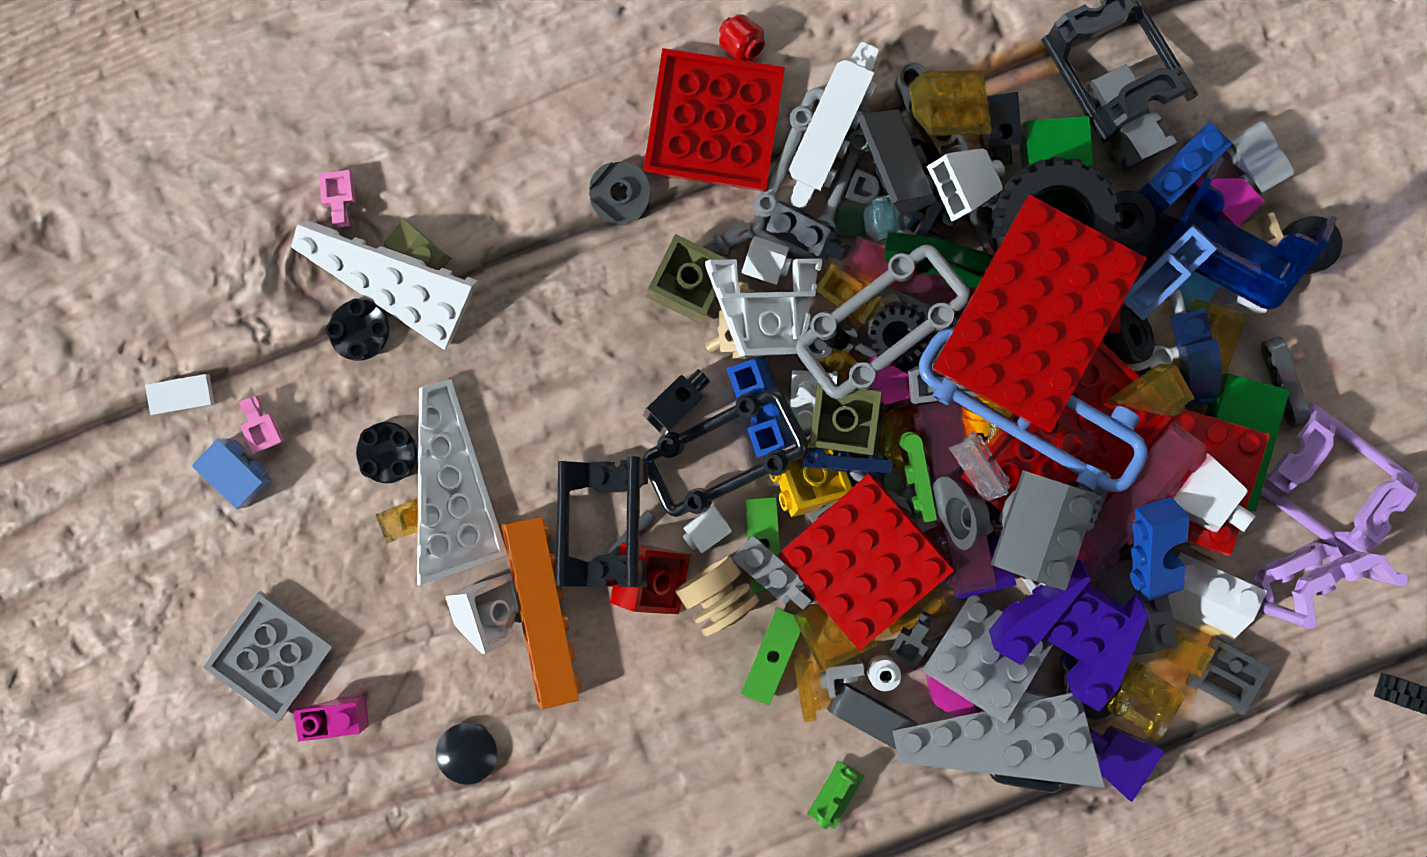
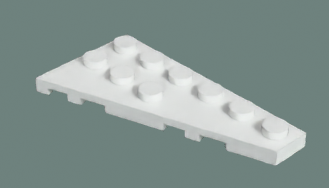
M306 219L297 225L291 245L293 249L444 350L451 344L478 280L467 277L465 280L453 276V271L441 268L439 271L427 267L422 260L382 246L377 249L367 246L365 240L356 237L350 240L340 236L337 230Z
M451 379L423 386L419 389L417 586L508 556Z

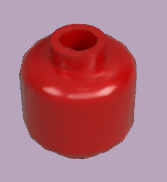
M738 14L732 18L728 17L719 28L720 47L737 60H754L765 47L764 30L745 14Z

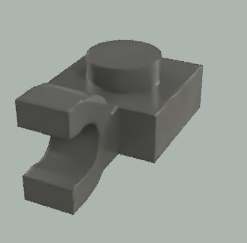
M922 611L912 631L903 626L888 655L916 670L930 646L931 641L924 638V636L928 632L934 616Z

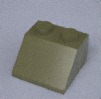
M675 234L648 288L646 298L702 324L716 295L705 262L708 260L728 259Z
M817 383L809 446L873 455L878 432L882 391L856 389L842 399H835L830 397L821 385Z

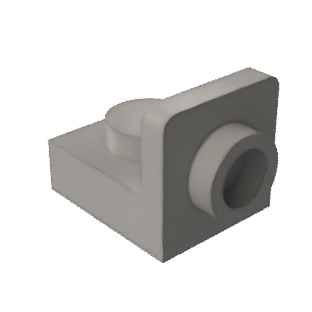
M860 657L823 662L824 671L819 672L821 690H827L829 698H836L834 680L839 679L840 683H850L857 681L859 676H865L863 662Z

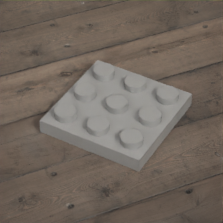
M260 591L256 593L203 668L279 722L336 645Z
M976 595L970 596L922 672L1006 724L1053 644L1043 638L1024 662L1019 665L993 648L989 629L1003 612Z

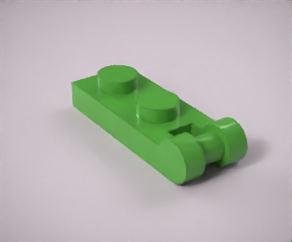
M906 431L900 435L899 445L907 451L909 465L905 466V474L908 484H913L915 496L910 497L914 515H919V518L924 523L935 521L937 517L923 443L918 435Z

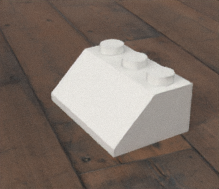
M1172 550L1186 566L1184 590L1168 595L1172 618L1230 644L1254 621L1267 591L1188 555Z

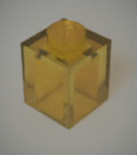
M1174 628L1178 647L1159 651L1158 655L1201 677L1215 649Z

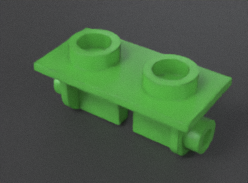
M837 760L807 814L817 819L816 823L822 828L827 829L829 826L835 829L865 775Z

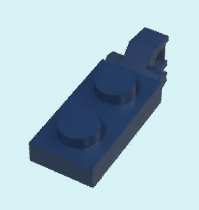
M809 447L806 454L802 457V468L861 474L871 472L872 475L883 476L892 472L893 461L884 460L883 454H865V458L853 457V452L836 450L833 456L826 454L822 448Z

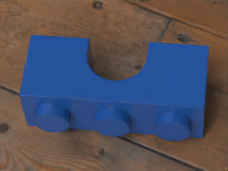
M1211 122L1205 125L1138 191V193L1144 195L1151 202L1156 218L1172 205L1233 144Z
M766 356L754 358L726 368L736 398L748 392L759 394L766 389L776 388ZM774 401L763 405L762 412L758 416L751 418V426L747 430L757 458L775 449H785L795 444Z
M1172 497L1135 508V523L1132 524L1134 545L1131 549L1133 566L1130 580L1136 590H1140L1148 601L1184 590L1186 566L1171 548L1188 541L1190 516Z

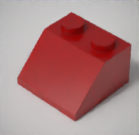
M625 542L621 543L619 555H626ZM639 544V559L647 561V587H619L617 580H615L610 604L632 612L679 615L682 601L677 595L676 590L686 582L691 554Z

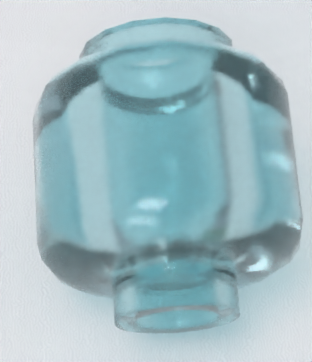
M882 196L873 199L872 204L863 211L866 236L870 240L875 241L877 245H886L888 232L904 233L906 230L905 218L901 216L892 204L890 197Z

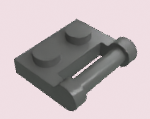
M1212 636L1195 669L1189 673L1186 685L1194 690L1200 689L1232 706L1233 711L1244 715L1249 710L1271 667ZM1209 670L1243 688L1241 694L1236 695L1206 679Z

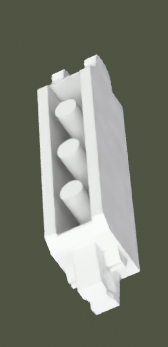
M861 42L849 61L844 60L836 64L789 168L792 178L797 181L790 198L792 200L791 203L796 208H804L809 204L808 201L811 200L814 191L818 190L821 192L823 186L829 188L837 171L832 169L837 157L843 159L850 144L849 141L845 140L850 128L857 129L859 125L857 117L863 114V112L859 111L863 99L869 101L877 83L872 81L874 78V72L872 71L879 49Z

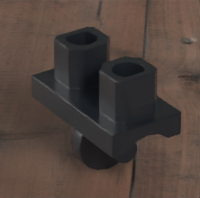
M938 195L937 202L933 204L927 216L924 214L929 206L907 215L911 219L906 227L908 231L914 233L920 224L921 226L916 235L945 241V237L933 231L937 223L939 222L953 229L958 219L951 221L940 195Z

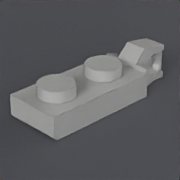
M754 535L732 557L739 566L783 603L787 604L791 599L801 609H804L811 602V598L800 589L804 583L799 579V576Z

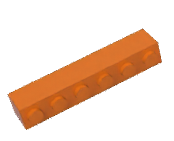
M539 516L501 524L537 705L544 710L579 701L578 692L582 691L579 674L573 672L572 661L576 660L573 644L567 643L565 631L570 629L566 612L561 613L559 601L563 600L562 587L556 586L553 571L556 570V557L554 552H549L547 540H551L549 524L547 521L543 522L542 517Z

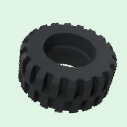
M1053 157L1034 162L1011 177L995 200L997 204L995 209L992 210L991 220H994V228L991 230L993 238H996L998 244L996 248L998 250L1026 197L1030 194L1036 198L1050 190H1061L1072 194L1083 208L1085 225L1117 242L1121 234L1120 231H1117L1118 223L1123 222V212H1118L1117 203L1121 202L1118 193L1113 194L1110 188L1113 184L1108 177H1101L1098 174L1100 171L1093 165L1087 166L1082 164L1083 160Z

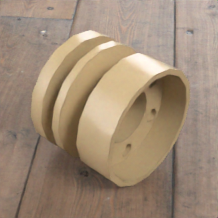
M730 555L708 566L676 590L677 595L687 609L699 604L703 607L694 617L696 623L710 618L701 627L704 636H709L733 626L743 619L750 609L759 602L755 593L741 598L750 589L748 582L736 587L732 585V582L739 577L741 571Z

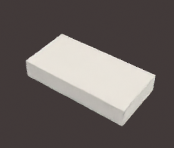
M210 374L145 385L150 415L215 405Z

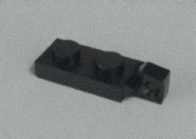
M783 201L776 203L765 229L823 259H828L830 255L842 260L847 258L851 246L836 239L839 233L834 231V227Z

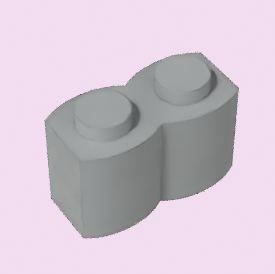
M1263 120L1229 139L1233 144L1223 153L1225 161L1238 170L1239 179H1244L1258 194L1294 175L1289 160L1278 147L1274 135Z

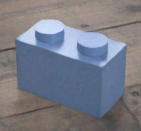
M228 438L216 439L193 463L192 467L236 509L246 508L272 480L266 475L268 471L261 463L256 460L251 461L244 454L245 448L239 442L232 438L230 440Z

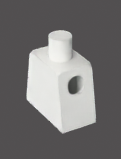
M983 148L948 153L927 166L951 221H955L975 210L1002 191L1003 186L1000 178L1005 174V167L999 160L991 161L987 151Z
M1208 453L1173 498L1190 516V521L1213 532H1218L1226 520L1244 532L1255 518L1254 514L1239 505L1248 490Z

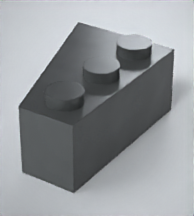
M1127 64L1092 80L1085 89L1097 110H1100L1118 96L1120 90L1125 85L1137 79ZM1147 110L1146 114L1122 125L1114 137L1109 140L1113 147L1111 150L1113 159L1118 165L1122 166L1124 171L1160 154L1177 143L1173 135L1166 137L1159 127L1158 122L1162 118L1157 111L1150 113Z

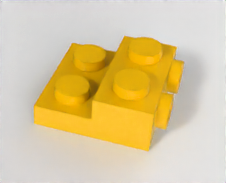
M822 448L826 454L834 456V451L836 450ZM802 458L792 462L790 469L782 475L774 476L769 474L773 482L778 481L782 491L779 493L780 505L784 511L789 510L791 517L817 511L824 505L835 503L852 488L846 472L802 468Z

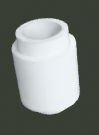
M878 655L869 661L866 672L876 689L891 691L898 686L901 680V672L892 658L886 655ZM889 671L886 677L880 678L881 672Z

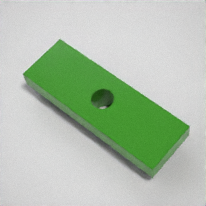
M776 497L745 499L748 539L752 535L758 540L767 539L769 541L768 549L777 556L780 553ZM750 575L751 592L768 591Z
M776 607L742 687L741 694L770 706L805 623V618ZM770 651L778 652L779 655L775 660H770L767 657Z

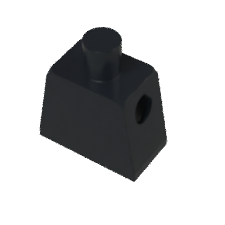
M1018 92L987 96L974 100L981 148H992L993 160L1001 161L1004 166L1013 164L1011 145L1022 143ZM998 128H1000V129L1002 130V137H1001V138H999L998 133H997V132H998Z
M699 369L688 379L681 374L646 407L643 416L661 435H666L702 400L703 395L700 392L710 383L709 378ZM676 395H684L686 401L680 402L677 400Z

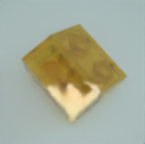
M983 70L923 71L909 85L913 116L929 135L990 134L992 132Z

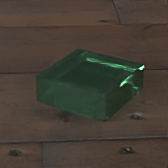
M839 205L835 222V231L839 233L837 238L864 242L869 209Z

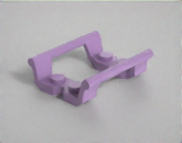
M1311 402L1308 405L1311 418L1296 437L1300 442L1299 450L1294 454L1285 452L1272 471L1266 474L1261 495L1328 544L1338 546L1339 551L1343 555L1357 551L1370 553L1380 545L1392 529V526L1389 524L1390 514L1393 511L1404 512L1417 495L1419 484L1412 480L1414 475L1314 402ZM1335 434L1392 476L1389 481L1380 483L1363 504L1355 517V527L1351 532L1331 531L1284 496L1299 483L1305 482L1313 476L1331 451Z
M1312 542L1295 550L1290 556L1275 559L1258 567L1251 581L1253 585L1267 591L1258 612L1306 629H1313L1317 621L1312 595H1324L1334 591L1338 580L1345 577L1346 581H1354L1363 577L1403 587L1407 585L1409 579L1406 574L1396 572L1388 563L1386 556L1361 551L1343 556L1338 546ZM1327 558L1330 562L1323 565L1322 560ZM1303 569L1305 571L1312 570L1299 578L1295 589L1291 591L1294 596L1295 610L1275 604L1269 583L1276 581L1277 584L1285 583L1292 580L1296 572Z

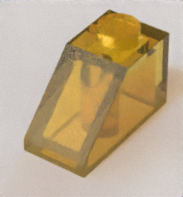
M831 264L815 291L840 307L868 285L846 269ZM877 294L850 315L865 325L882 300V297Z
M1158 364L1108 398V400L1113 405L1172 417L1181 413L1185 409L1184 405L1193 400L1194 396L1176 365Z
M418 499L376 514L386 544L418 532Z

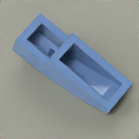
M1193 224L1131 286L1123 302L1142 320L1146 319L1192 275V272L1217 249V246Z

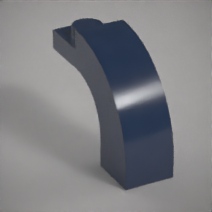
M1203 308L1170 316L1179 354V374L1169 384L1174 406L1185 409L1213 402L1220 391L1222 367L1218 339L1212 338L1206 309Z

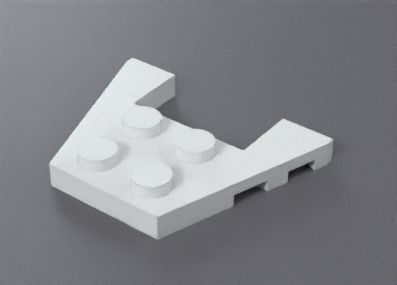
M737 259L708 260L705 262L707 272L740 357L797 354V340L808 330L811 316L808 313L812 297L816 294L817 285L815 282L817 273L822 267V259H795L791 261L794 292L739 293Z

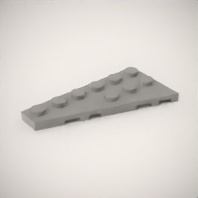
M1072 693L1017 704L1006 724L983 711L892 731L899 763L1105 788L1082 701L1073 697Z

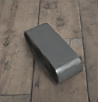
M847 683L840 684L835 693L836 698L831 700L827 708L836 717L894 749L896 747L892 731L919 725L908 716Z

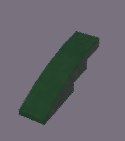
M888 232L884 261H890L896 254L903 253L908 255L922 245H931L941 253L967 287H977L994 256L950 241L922 235ZM924 258L916 264V273L941 275L928 258Z

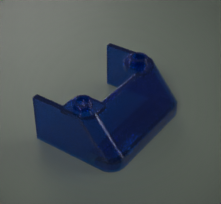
M1218 156L1165 242V251L1194 224L1217 246V249L1194 271L1263 309H1275L1285 301L1328 243L1337 218L1331 215L1313 240L1300 233H1290L1285 235L1276 247L1219 217L1225 206V197L1220 190L1210 185L1225 159Z

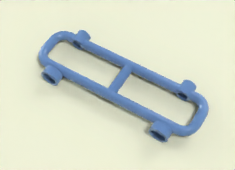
M954 328L941 330L931 339L919 361V373L923 381L935 389L932 396L945 405H950L951 401L954 400L1078 474L1076 483L1090 491H1094L1096 486L1109 492H1121L1128 489L1136 481L1146 463L1148 448L1144 439L1134 431L1140 421V417L1124 407L1116 406L1109 417L1071 395L1066 404V407L1133 447L1134 457L1124 474L1118 479H1111L1105 476L1099 469L1085 464L1028 430L1031 425L1030 423L1021 418L1016 423L959 389L951 381L937 376L932 370L933 361Z

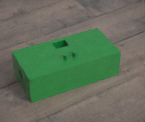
M1090 116L1026 121L1021 126L1022 143L1020 144L1022 169L1034 162L1053 157H1063L1064 159L1076 158L1083 160L1082 164L1087 166L1093 165ZM1050 190L1036 197L1085 224L1083 208L1072 194L1061 190Z
M1222 374L1219 394L1213 402L1207 403L1204 415L1270 434L1246 508L1248 511L1256 512L1290 390L1232 374Z

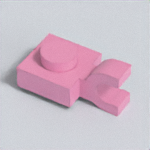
M350 170L319 173L321 202L325 207L331 206L332 224H337L339 229L351 227L347 204L356 203L353 173Z
M258 396L249 397L239 402L248 420L247 423L240 425L252 454L284 441L273 414L268 413L263 416Z

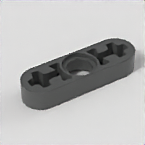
M1280 336L1263 341L1261 343V351L1273 386L1290 390L1283 413L1285 420L1290 426L1307 422L1310 419V410L1286 342Z

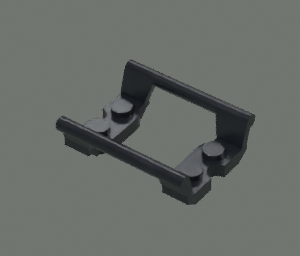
M1101 0V6L1098 8H1089L1084 4L1064 14L1054 22L1049 34L1041 39L1084 114L1090 116V124L1102 143L1111 140L1122 125L1146 114L1148 110L1147 103L1156 100L1164 105L1182 95L1187 101L1198 96V92L1141 0ZM1130 13H1133L1167 69L1155 70L1125 85L1120 90L1118 96L1104 105L1103 108L1097 110L1067 59L1072 42L1078 39H1093L1123 24Z
M628 456L627 460H620L617 468L615 462L609 461L588 463L558 461L556 586L613 587L615 580H617L619 587H647V561L639 559L640 488L642 485L648 484V459ZM593 488L601 493L627 492L626 555H599L591 562L569 556L570 491Z

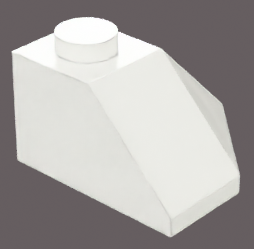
M511 573L469 585L445 596L454 625L482 654H486L510 642L514 631L511 627L516 613H519Z

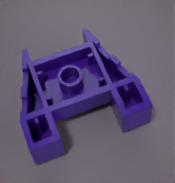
M1078 559L1066 591L1049 585H1039L1032 590L1033 594L1021 602L1015 601L1009 605L989 629V634L994 650L1019 665L1024 662L1043 638L1079 659L1066 675L1072 695L1093 709L1100 711L1119 689L1149 613L1141 597L1136 593L1123 606L1089 585L1088 583L1092 578L1084 561Z

